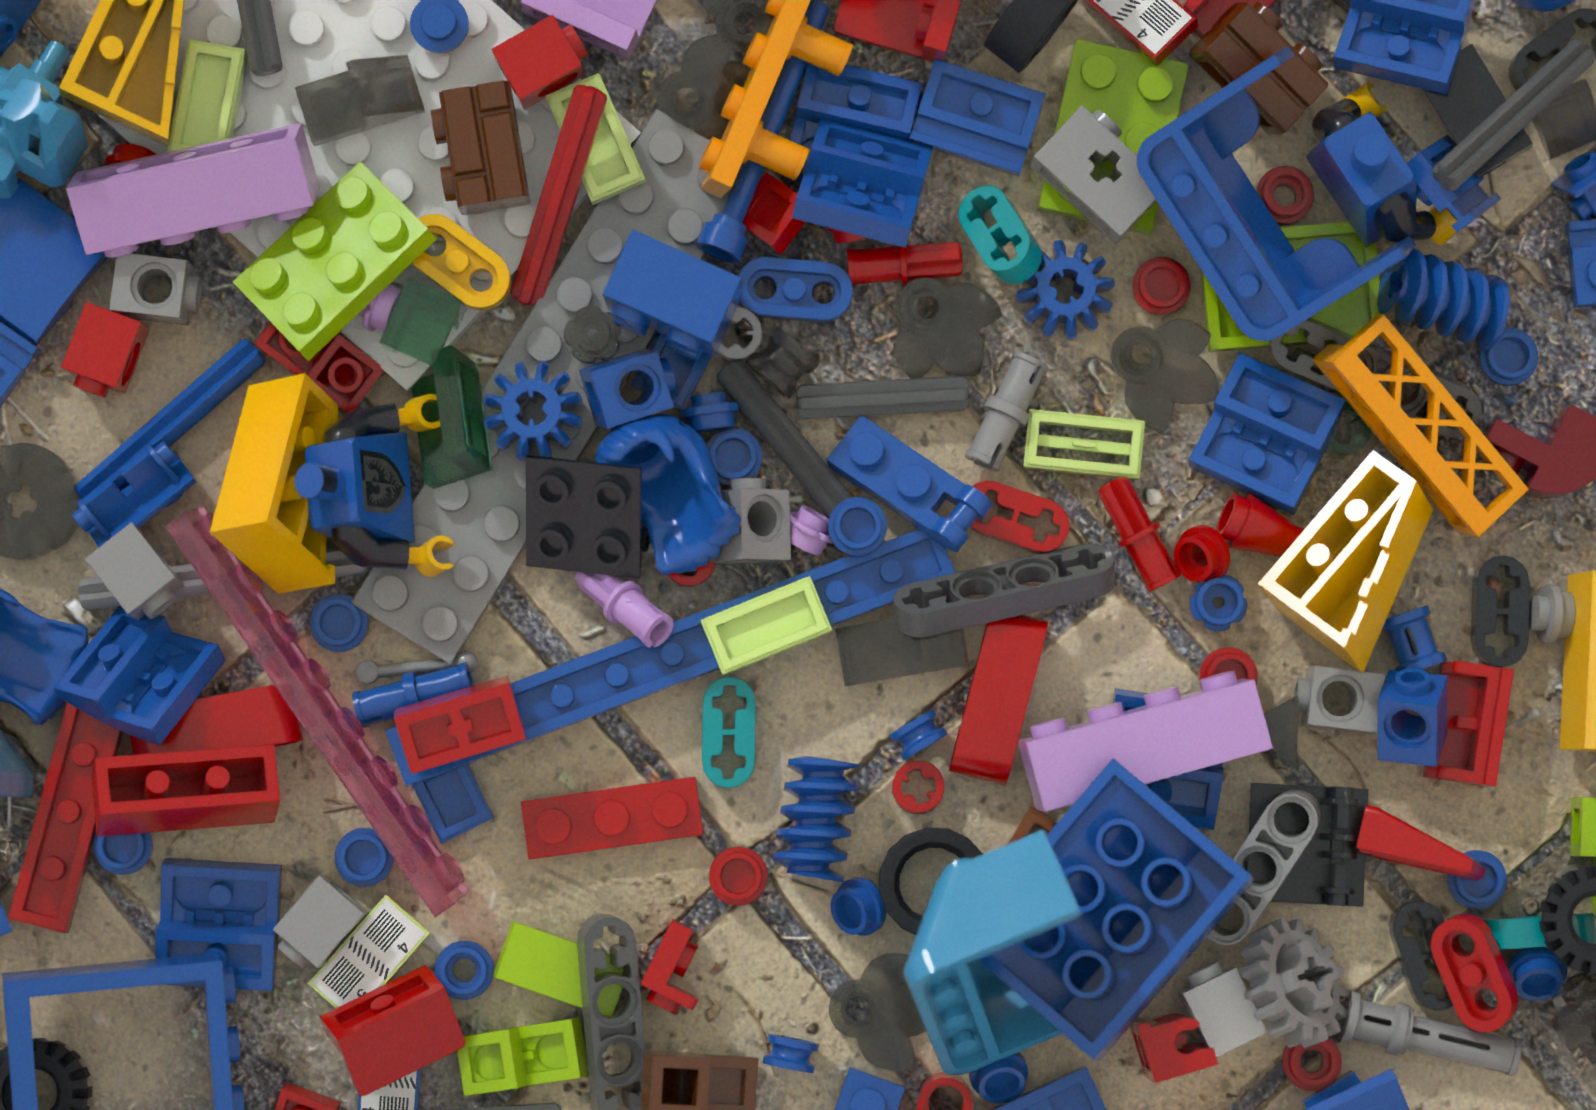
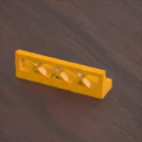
M1377 314L1344 346L1328 344L1312 359L1407 474L1417 481L1423 493L1456 532L1479 537L1529 490L1384 314ZM1379 334L1392 349L1390 374L1371 373L1357 356ZM1403 363L1413 375H1403ZM1379 381H1390L1389 393ZM1402 382L1420 383L1428 392L1426 418L1408 417L1400 407ZM1440 408L1449 419H1439ZM1416 425H1426L1425 436ZM1439 426H1455L1464 435L1463 461H1445L1437 452ZM1476 451L1485 462H1475ZM1452 468L1462 469L1461 479ZM1475 469L1493 470L1506 486L1485 508L1473 495Z

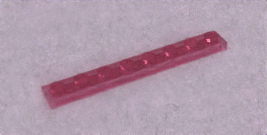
M203 506L184 512L165 527L434 917H437L468 893L463 885L465 878L460 866L452 856L447 853L442 854L429 835L431 834V827L427 818L418 807L413 804L408 805L396 787L398 780L392 767L381 756L375 757L362 738L364 736V729L359 719L350 709L346 707L341 708L329 690L331 687L330 679L323 667L316 660L306 657L295 641L297 639V632L290 619L282 611L274 610L262 593L264 585L261 578L209 533L214 514L211 512L207 513Z

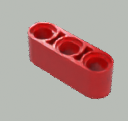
M1020 615L986 623L949 766L950 772L1006 786L1044 645L1048 621Z
M294 683L275 684L196 699L161 745L130 735L133 755L274 745L278 747L304 741Z

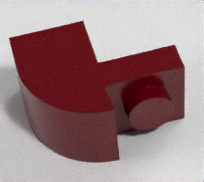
M1572 404L1559 411L1544 442L1499 419L1489 423L1483 432L1484 436L1516 474H1519L1521 468L1528 471L1523 482L1529 489L1524 494L1525 496L1539 499L1562 497L1588 485L1596 478V417Z

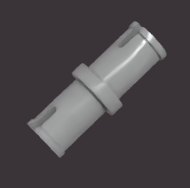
M1018 351L1014 352L1013 360L995 397L988 396L983 407L987 414L970 449L965 454V457L970 461H974V464L993 472L999 471L1000 464L1018 427H1025L1030 417L1026 410L1043 375L1048 370L1046 364L1039 363L1040 360Z

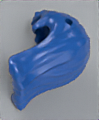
M651 414L613 427L608 435L599 443L595 456L596 463L642 467L641 521L648 531L653 546L656 569L663 575L673 572L682 574L686 571H696L697 567L706 566L709 559L720 556L722 545L730 543L731 537L740 533L739 524L741 523V517L737 514L735 507L729 506L722 499L718 474L710 450L704 438L685 422L668 414Z
M0 588V702L9 703L19 708L36 725H43L48 719L54 718L56 712L63 707L65 700L57 696L53 687L88 645L87 628L84 625H74L42 617L26 608L14 596Z

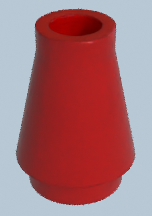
M1235 493L1232 494L1225 503L1216 526V530L1226 540L1229 548L1281 557L1305 530L1250 493L1245 497Z

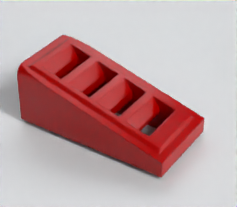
M1366 806L1356 845L1359 852L1371 858L1478 882L1479 879L1483 880L1486 868L1481 866L1478 861L1376 806Z

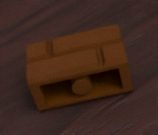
M1249 2L1235 3L1216 21L1212 29L1206 32L1193 46L1188 55L1221 88H1224L1289 46L1295 55L1294 57L1246 87L1258 107L1260 115L1259 126L1268 135H1282L1291 128L1302 116L1304 110L1311 106L1328 87L1329 83L1318 73L1323 65L1318 57L1307 47L1300 43L1293 47L1278 32L1283 24L1265 5L1259 2L1254 6Z
M502 80L439 92L441 108L431 110V119L436 144L447 143L451 165L440 167L446 202L457 200V207L461 215L530 204L513 93L509 81Z

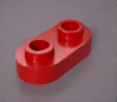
M1458 914L1441 923L1432 935L1431 953L1459 1019L1467 1027L1478 1032H1492L1501 1028L1513 1018L1517 1011L1518 993L1490 927L1482 919L1471 914ZM1460 934H1466L1472 938L1474 942L1473 952H1468L1461 947L1459 943ZM1483 989H1489L1494 992L1498 1001L1496 1007L1489 1006L1484 1002L1482 998Z

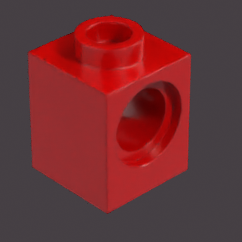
M553 14L491 49L497 64L507 81H509L513 92L524 110L544 100L546 95L565 88L585 76L582 64L579 61L588 55L585 47L572 25L570 24L561 29Z
M86 302L61 368L76 376L72 385L76 388L106 398L109 388L126 394L150 329L140 321Z

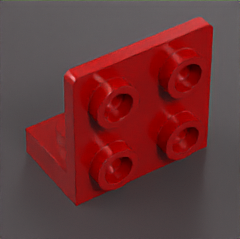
M841 0L834 24V32L843 37L934 62L935 59L945 61L962 0Z

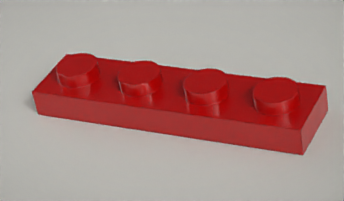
M68 702L66 703L8 919L61 933H69L96 834L92 792L94 759L117 756L123 736L122 731L89 716Z

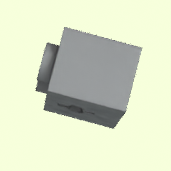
M1081 105L1034 155L1030 167L1116 245L1157 200L1138 171V151L1136 154L1133 153L1118 139L1122 134L1120 128L1102 111L1096 110L1091 114ZM1106 161L1112 163L1115 167L1111 174L1113 181L1108 177H1104L1097 182L1091 177L1095 167L1093 162L1099 166L1103 165Z

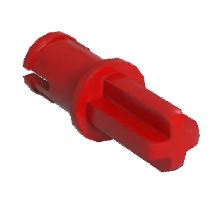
M957 242L908 245L906 248L894 246L847 249L848 275L852 286H855V284L901 281L902 287L908 286V280L958 277L963 272L962 248Z
M1122 476L1104 484L1098 490V495L1122 538L1117 544L1119 548L1125 546L1140 573L1147 591L1151 592L1181 576L1180 571L1176 568L1156 530L1161 527L1159 522H1151L1129 478Z

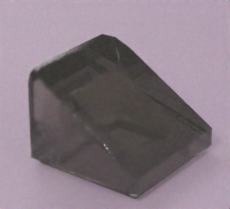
M1586 78L1569 85L1532 120L1549 160L1596 141V105Z
M1298 695L1288 697L1263 710L1273 749L1266 751L1273 765L1278 767V769L1288 768L1296 764L1299 715Z

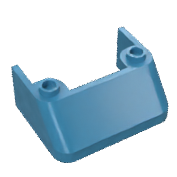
M1044 830L974 859L962 858L956 860L943 869L942 876L935 883L903 973L943 1072L948 1075H962L975 1071L1063 1034L978 960L988 954L1082 916Z

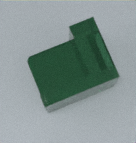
M408 278L379 343L384 349L393 353L398 351L430 366L435 365L451 329H459L467 308L462 301Z

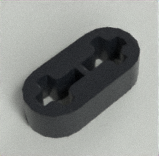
M1591 8L1575 10L1527 43L1513 57L1509 66V79L1513 88L1518 90L1528 81L1524 75V71L1529 67L1526 58L1530 56L1534 62H1539L1551 53L1556 56L1564 48L1563 45L1576 33L1573 24L1576 23L1581 29L1592 26L1596 31V10ZM1595 35V36L1593 37V39L1591 40V43H1592V46L1594 47V49H1592V51H1594L1595 61H1596V35Z
M1499 556L1487 560L1478 567L1473 577L1471 645L1477 659L1487 666L1499 668L1511 666L1521 660L1528 646L1529 575L1523 564L1512 557ZM1498 567L1505 568V576L1515 579L1516 582L1515 588L1506 591L1504 594V608H1497V591L1495 588L1487 587L1486 578L1496 575ZM1497 616H1504V635L1514 637L1515 642L1514 647L1504 649L1503 658L1496 657L1494 647L1485 646V636L1496 631Z
M1423 901L1405 902L1392 913L1389 922V932L1409 992L1413 999L1422 1007L1433 1010L1449 1009L1453 1004L1446 987L1443 988L1445 997L1438 1000L1434 993L1423 992L1421 983L1429 980V972L1424 960L1432 958L1435 969L1439 973L1431 953V938L1436 928L1445 920L1440 911L1430 903ZM1412 911H1416L1419 918H1430L1432 922V928L1424 931V937L1429 950L1423 953L1415 937H1404L1402 933V927L1410 923L1409 913Z

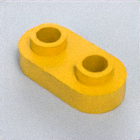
M428 214L418 218L435 237H441L446 241V249L439 256H430L424 251L412 263L416 269L471 309L479 311L490 310L500 305L506 299L511 288V275L506 263L499 255L446 216ZM478 272H487L493 277L492 285L486 291L479 292L471 286L472 278Z

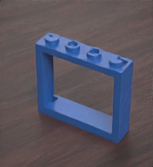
M208 953L2 973L12 1110H38L29 997L203 980L213 1110H244L242 1085H231L230 1062L240 1061L238 1027H227L225 1004L236 1002L233 967L223 968L222 959L219 954Z

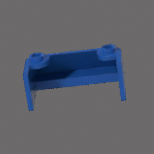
M1289 46L1150 135L1141 144L1137 154V168L1142 179L1235 323L1245 335L1259 341H1269L1283 335L1404 259L1416 246L1413 238L1408 236L1361 266L1350 249L1341 241L1333 238L1315 239L1295 251L1232 153L1255 136L1260 123L1258 107L1246 87L1294 57L1295 55Z

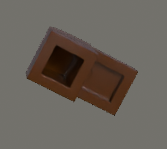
M645 1051L640 1110H755L758 1058L678 1051Z

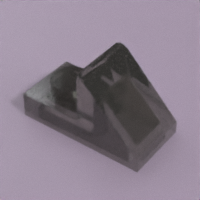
M408 55L350 60L346 62L348 71L295 87L314 147L426 112Z

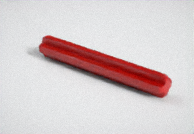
M577 85L573 89L511 288V296L524 305L535 306L539 298L543 299L554 271L607 102L606 94L595 87Z

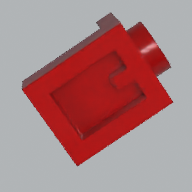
M672 919L640 984L650 989L646 1000L677 1015L681 1006L694 1010L699 998L669 983L668 980L672 972L681 977L684 976L698 945L688 941L694 929Z

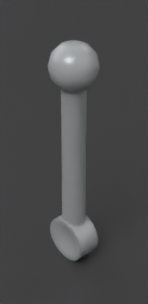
M470 651L459 653L451 664L443 659L377 665L373 661L365 660L357 665L355 674L362 683L371 684L382 676L402 675L413 671L416 673L435 672L458 666L464 662L468 664L467 671L472 673L475 671L478 661L476 656Z

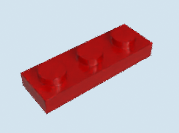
M696 777L521 801L529 860L704 835Z

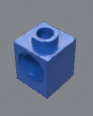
M644 348L578 369L596 426L608 429L674 407L670 392L676 391L674 373L667 358L660 359L656 350ZM636 370L643 379V391L638 399L627 403L620 394V381L626 373Z
M1417 668L1388 671L1378 697L1377 760L1437 766L1447 737L1448 676L1429 674ZM1405 710L1414 711L1418 713L1420 716L1411 715L1407 713Z

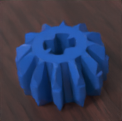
M1056 240L1052 250L1054 260L1051 261L1047 254L1042 251L1041 264L1038 268L1040 271L1037 270L1028 280L1024 281L1034 287L1023 288L1015 294V299L1018 303H1036L1024 315V320L1027 324L1034 323L1042 315L1048 318L1042 335L1047 338L1053 335L1058 322L1064 325L1066 339L1074 340L1077 336V319L1085 329L1093 332L1098 328L1099 323L1091 310L1107 314L1112 308V302L1096 294L1108 292L1115 286L1113 278L1094 277L1104 268L1106 260L1104 257L1099 256L1086 265L1082 260L1087 253L1088 246L1082 242L1077 245L1072 258L1066 257V246L1063 240ZM1063 277L1070 278L1074 281L1073 291L1079 294L1080 298L1075 300L1073 296H1070L1067 304L1057 301L1055 299L1057 290L1049 285L1050 282L1055 280L1057 285H1059Z
M523 362L516 363L515 373L519 382L512 385L506 376L498 374L494 381L506 393L505 396L485 395L484 404L491 409L501 410L502 413L489 416L484 420V425L487 430H498L507 427L496 441L497 447L502 451L509 448L519 438L517 458L521 461H526V456L530 455L532 443L537 444L541 457L552 458V451L547 442L554 437L560 446L565 449L572 445L569 436L561 430L562 425L571 428L582 427L583 419L580 416L564 412V410L576 407L582 403L581 394L579 392H570L560 395L571 381L570 376L566 372L558 374L548 384L550 366L547 362H539L536 368L535 379H529L528 370ZM537 397L544 399L546 402L543 404L542 409L547 416L545 420L536 425L531 418L529 425L523 424L521 420L525 414L520 407L521 404L528 398H531L534 404L537 403Z

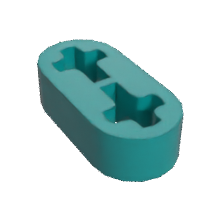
M990 185L972 190L963 199L959 207L958 217L982 260L1004 283L1018 284L1028 280L1041 264L1042 251L1040 245L1016 207L1002 191ZM989 209H991V213L997 221L990 228L985 224V217L983 216ZM1010 241L1015 246V252L1017 253V256L1009 261V256L1003 248Z
M728 676L719 678L711 683L704 694L702 765L708 779L717 786L724 788L739 787L748 781L755 766L756 701L754 692L746 682L740 678ZM724 687H735L737 697L746 698L747 701L746 709L736 710L735 729H724L723 711L713 708L712 705L713 698L723 696ZM723 736H735V753L746 759L745 768L735 769L734 778L732 779L723 778L722 769L712 767L711 763L713 756L722 755Z
M1574 913L1572 923L1576 934L1585 942L1596 943L1594 914ZM1541 916L1483 920L1490 927L1499 949L1547 947L1544 943L1546 940L1543 932H1540L1539 927Z

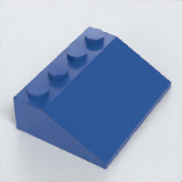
M1114 758L1046 835L1082 916L978 959L1084 1053L1097 1062L1102 1060L1255 881L1252 875Z

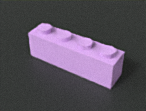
M298 123L79 171L74 174L66 191L85 254L89 255L104 251L105 257L113 258L132 253L139 248V243L160 239L162 245H174L195 237V231L217 227L219 233H230L250 226L252 224L251 219L274 215V219L277 221L300 217L309 211L308 207L314 206L320 187L303 125Z
M1228 671L1200 679L1203 690L1180 696L1178 686L1143 695L1146 705L1124 711L1122 703L1116 702L1088 710L1089 721L1067 727L1065 718L1053 719L1030 726L1032 737L1018 740V745L1035 808L1047 812L1074 804L1112 758L1118 761L1143 784L1273 749L1255 680H1237L1235 671Z

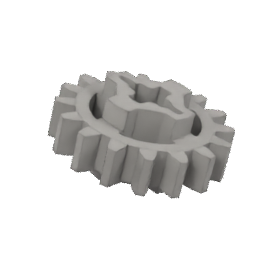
M1285 917L1280 918L1251 932L1248 935L1251 944L1241 948L1240 952L1245 960L1249 962V965L1239 969V975L1250 981L1249 989L1243 994L1245 999L1253 1000L1255 1006H1258L1254 1015L1257 1022L1267 1019L1270 1022L1269 1035L1273 1039L1284 1035L1286 1045L1290 1048L1300 1044L1303 1048H1308L1326 1041L1328 1037L1339 1033L1341 1029L1337 1021L1347 1018L1348 1012L1339 1001L1348 997L1349 991L1338 983L1339 976L1344 973L1342 966L1336 965L1333 959L1330 960L1334 951L1333 947L1328 945L1322 948L1318 944L1319 931L1313 928L1305 932L1303 922L1298 918L1287 922Z

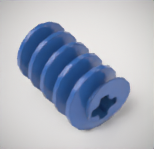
M1413 248L1404 259L1384 271L1378 291V309L1380 314H1385L1395 304V319L1401 323L1409 322L1415 315L1416 326L1422 330L1431 328L1435 323L1436 332L1441 336L1447 337L1456 329L1457 340L1467 344L1476 337L1477 346L1481 349L1489 350L1498 342L1505 328L1510 304L1509 288L1505 280L1497 275L1485 276L1484 272L1476 268L1465 269L1463 265L1455 261L1444 262L1442 258L1436 255H1423L1421 251Z
M811 756L788 759L787 767L802 775V779L785 782L784 791L795 796L799 801L798 803L783 805L780 808V814L794 821L795 825L777 829L776 837L791 845V849L773 853L772 860L787 868V873L843 882L844 876L830 869L829 864L847 860L848 853L833 845V840L851 837V829L836 820L839 816L854 814L855 806L840 798L841 793L856 791L859 787L858 782L844 775V770L862 767V765Z

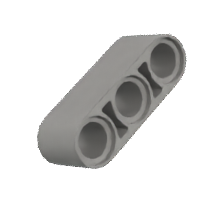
M1289 789L1280 793L1268 805L1233 860L1246 870L1245 861L1248 854L1253 852L1267 853L1275 861L1276 875L1270 881L1259 882L1255 880L1236 902L1244 914L1242 927L1236 930H1226L1217 924L1207 936L1212 942L1220 945H1233L1242 941L1249 934L1316 834L1322 821V810L1318 801L1310 793L1301 789ZM1295 802L1306 809L1309 815V825L1305 831L1291 833L1280 826L1278 810L1282 804Z

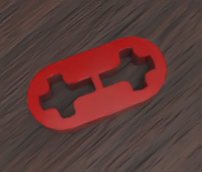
M986 480L973 485L984 495L987 492L997 495L996 505L1013 512L1011 520L992 516L988 524H985L975 519L969 527L974 532L1040 554L1056 550L1068 536L1070 525L1068 516L1057 503L994 481ZM1042 511L1051 513V524L1059 528L1058 535H1047L1043 543L1033 540L1034 530L1031 527L1016 523L1019 514L1037 519Z

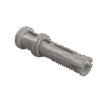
M1349 991V996L1344 1000L1343 1006L1348 1015L1347 1018L1339 1020L1341 1031L1337 1033L1338 1042L1349 1044L1352 1039L1385 1047L1387 1054L1395 1056L1404 1054L1406 1050H1411L1458 1063L1503 1072L1509 1076L1514 1075L1517 1071L1522 1051L1521 1039H1510L1490 1033L1478 1032L1464 1026H1456L1415 1016L1414 1009L1409 1008V1005L1397 1003L1395 1007L1373 1003L1361 1000L1360 993Z

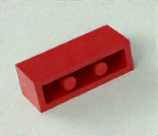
M260 745L95 758L92 773V792L96 836L103 837L274 823L280 804L275 746Z

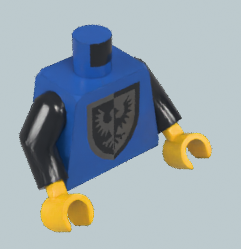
M1371 82L1360 86L1343 97L1341 101L1320 110L1312 122L1313 132L1320 142L1306 155V159L1366 248L1383 237L1388 241L1398 243L1408 236L1413 238L1414 241L1431 238L1435 243L1443 245L1457 233L1452 225L1458 220L1448 208L1441 212L1435 206L1429 211H1416V178L1376 119V117L1387 111V107L1385 104L1379 105L1371 93L1374 85Z
M426 394L412 398L404 405V408L397 409L395 403L348 411L325 432V443L308 446L304 453L305 464L296 473L295 487L301 496L308 498L309 523L313 531L332 538L334 544L355 565L360 567L406 570L408 564H415L417 570L427 577H436L454 566L451 563H439L435 560L432 550L443 551L455 545L454 541L447 536H436L419 547L409 546L410 543H415L408 443L407 433L399 431L400 426L407 425L409 429L415 432H423L440 427L445 420L428 422L421 413L423 403L441 400L436 394Z

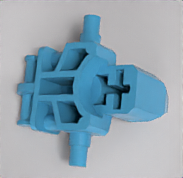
M50 41L39 60H35L29 69L20 63L11 70L0 65V198L12 197L19 187L16 178L18 171L50 187L64 185L88 147L80 114L63 105L59 87L55 85L59 78L58 72L70 55V51L56 41Z

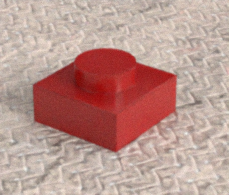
M766 172L757 186L743 224L747 227L746 231L782 255L805 224V221L792 218L798 193Z

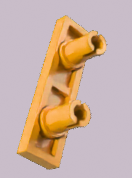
M768 0L765 12L773 16L766 35L756 32L746 52L743 64L751 67L744 87L734 84L726 99L720 116L728 119L729 122L722 139L720 140L712 136L701 158L698 169L707 172L700 188L701 190L722 199L732 188L741 164H746L748 160L793 181L799 176L807 159L809 148L762 128L764 122L760 120L785 60H789L791 56L797 57L838 77L842 73L853 48V44L807 24L808 18L804 15L811 0Z

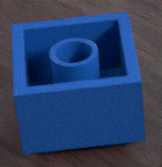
M632 229L602 295L608 310L611 311L610 315L614 317L613 323L640 336H645L648 328L665 335L664 339L668 341L666 345L668 348L691 359L699 360L702 352L715 358L733 315L742 299L743 286L741 277Z

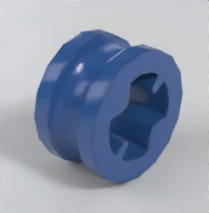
M933 709L889 735L892 742L897 741L902 745L903 750L900 756L903 761L948 734L945 728H938L934 724L936 713Z
M768 1033L767 1041L771 1044L772 1050L768 1055H764V1064L794 1071L814 1073L815 1065L811 1063L810 1056L813 1052L818 1051L819 1043Z

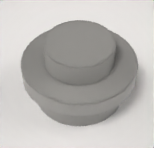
M1546 584L1541 588L1539 595L1532 596L1529 602V627L1531 630H1536L1540 642L1554 643L1557 638H1568L1571 635L1576 614L1575 600L1572 593L1561 591L1557 585Z

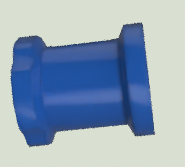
M1428 605L1386 619L1382 631L1388 632L1399 663L1394 670L1424 669L1447 661L1445 652L1437 650L1427 621V617L1431 614ZM1407 628L1411 631L1418 654L1414 651Z

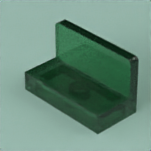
M452 345L431 351L433 374L422 377L412 388L413 398L426 394H436L437 401L423 403L421 413L428 422L440 420L441 426L417 432L424 483L432 489L493 470L488 433L484 425L485 412L478 364Z

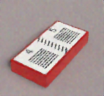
M1082 0L1157 66L1199 26L1197 18L1176 0Z

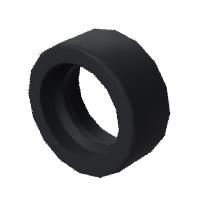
M1012 0L988 34L984 46L1015 71L1021 73L1051 39L1078 0Z
M926 827L904 835L888 850L880 867L879 892L886 912L900 928L914 935H917L923 916L913 912L904 902L899 888L900 873L906 861L916 852L927 848L945 849L955 854L959 859H974L983 855L968 837L949 828Z

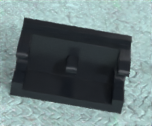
M1473 44L1461 50L1447 95L1424 90L1457 145L1506 101ZM1524 128L1474 173L1476 178L1481 175L1485 176L1533 147V143Z

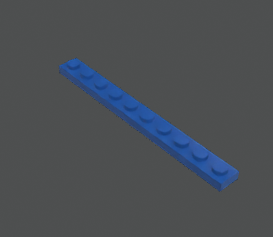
M918 529L883 542L870 554L846 556L674 621L671 634L658 647L654 648L651 646V648H648L635 636L511 683L516 705L524 726L525 740L411 774L397 727L388 729L385 732L405 786L409 787L720 669L700 620L805 577H811L827 619L832 627L894 603L893 597L896 591L905 585L953 574L955 570L946 547Z

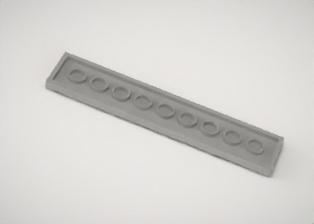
M656 109L632 148L646 183L597 204L550 280L543 299L539 298L412 503L415 543H410L409 546L419 547L436 536H447L454 541L455 545L443 551L432 550L435 560L439 563H451L454 566L436 577L422 575L417 570L415 564H408L406 570L372 568L351 602L354 606L449 664L461 652L526 546V461H521L517 458L519 438L504 451L497 447L496 441L507 427L498 430L486 429L484 420L489 416L502 413V411L487 407L483 402L484 397L489 394L504 397L506 393L498 387L494 378L498 374H502L507 377L512 385L519 382L515 373V364L519 362L525 364L529 379H535L536 368L539 362H547L550 366L548 384L558 374L566 372L570 376L571 381L560 395L579 392L582 397V403L576 407L566 409L564 412L580 416L583 419V424L581 428H571L562 425L561 430L572 441V445L568 449L560 446L554 437L547 442L552 451V458L577 461L580 459L599 426H596L578 369L644 348L647 349L657 334L656 331L648 328L645 336H640L613 323L614 317L610 315L611 311L608 310L602 293L632 229L702 260L706 253L696 246L705 222H712L715 214L722 213L731 191L730 189L721 199L700 189L707 172L698 169L710 140ZM634 370L626 373L621 379L620 392ZM538 397L536 404L532 402L531 398L525 400L520 406L525 414L521 422L529 425L532 418L537 425L544 421L547 416L542 406L546 401ZM532 443L530 456L541 457L537 444Z

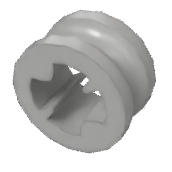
M737 307L731 323L737 325L742 320L747 322L752 331H747L746 337L752 338V341L744 349L737 343L728 349L721 342L717 354L725 360H746L760 346L762 337L761 324L755 314L745 308Z

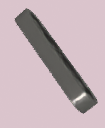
M1311 317L1284 333L1294 336L1299 328L1304 329L1303 335L1311 345L1321 349L1324 347L1325 338L1332 339L1328 344L1344 346L1353 337V335ZM1284 334L1268 341L1269 350L1281 366L1337 390L1320 368L1312 367L1315 364L1312 360L1315 357L1313 353L1302 348H1296L1292 356L1287 355L1288 348L1281 340ZM1371 343L1360 352L1364 357V364L1371 373L1390 374L1392 352ZM1403 363V372L1411 373ZM1430 369L1455 400L1457 396H1461L1460 402L1467 410L1466 414L1477 426L1480 423L1482 408L1479 399L1471 388L1458 380ZM1379 381L1385 388L1387 381ZM1417 383L1414 394L1409 399L1401 401L1400 407L1408 417H1427L1428 402L1426 401L1428 392L1420 383ZM1425 404L1424 412L1419 413L1418 411ZM1440 409L1439 419H1446L1445 414ZM1455 426L1438 427V434L1451 438L1464 437Z
M1081 544L910 583L897 590L893 597L896 628L907 636L929 637L1098 598L1109 593L1115 585L1114 555L1104 546ZM1026 582H1043V583H1044V584H1042V585H1037V586H1025V585H1020V584H1023V583H1026ZM977 594L988 595V597L980 599L964 598Z
M600 913L591 916L582 924L577 937L591 1109L619 1110L618 1095L611 1090L605 1092V1086L624 1087L633 1084L634 1088L632 1090L621 1088L622 1102L630 1110H640L643 1061L646 1050L636 939L632 928L627 922L611 914ZM604 927H607L609 932L619 936V943L610 946L609 954L611 965L617 968L623 966L622 974L616 972L594 974L595 968L607 970L604 952L593 947L594 940L603 937ZM610 984L621 985L626 994V1003L623 1009L616 1015L603 1016L597 1007V997L600 991ZM617 1042L626 1043L631 1052V1061L628 1067L621 1073L608 1074L602 1065V1056L605 1050L611 1044Z

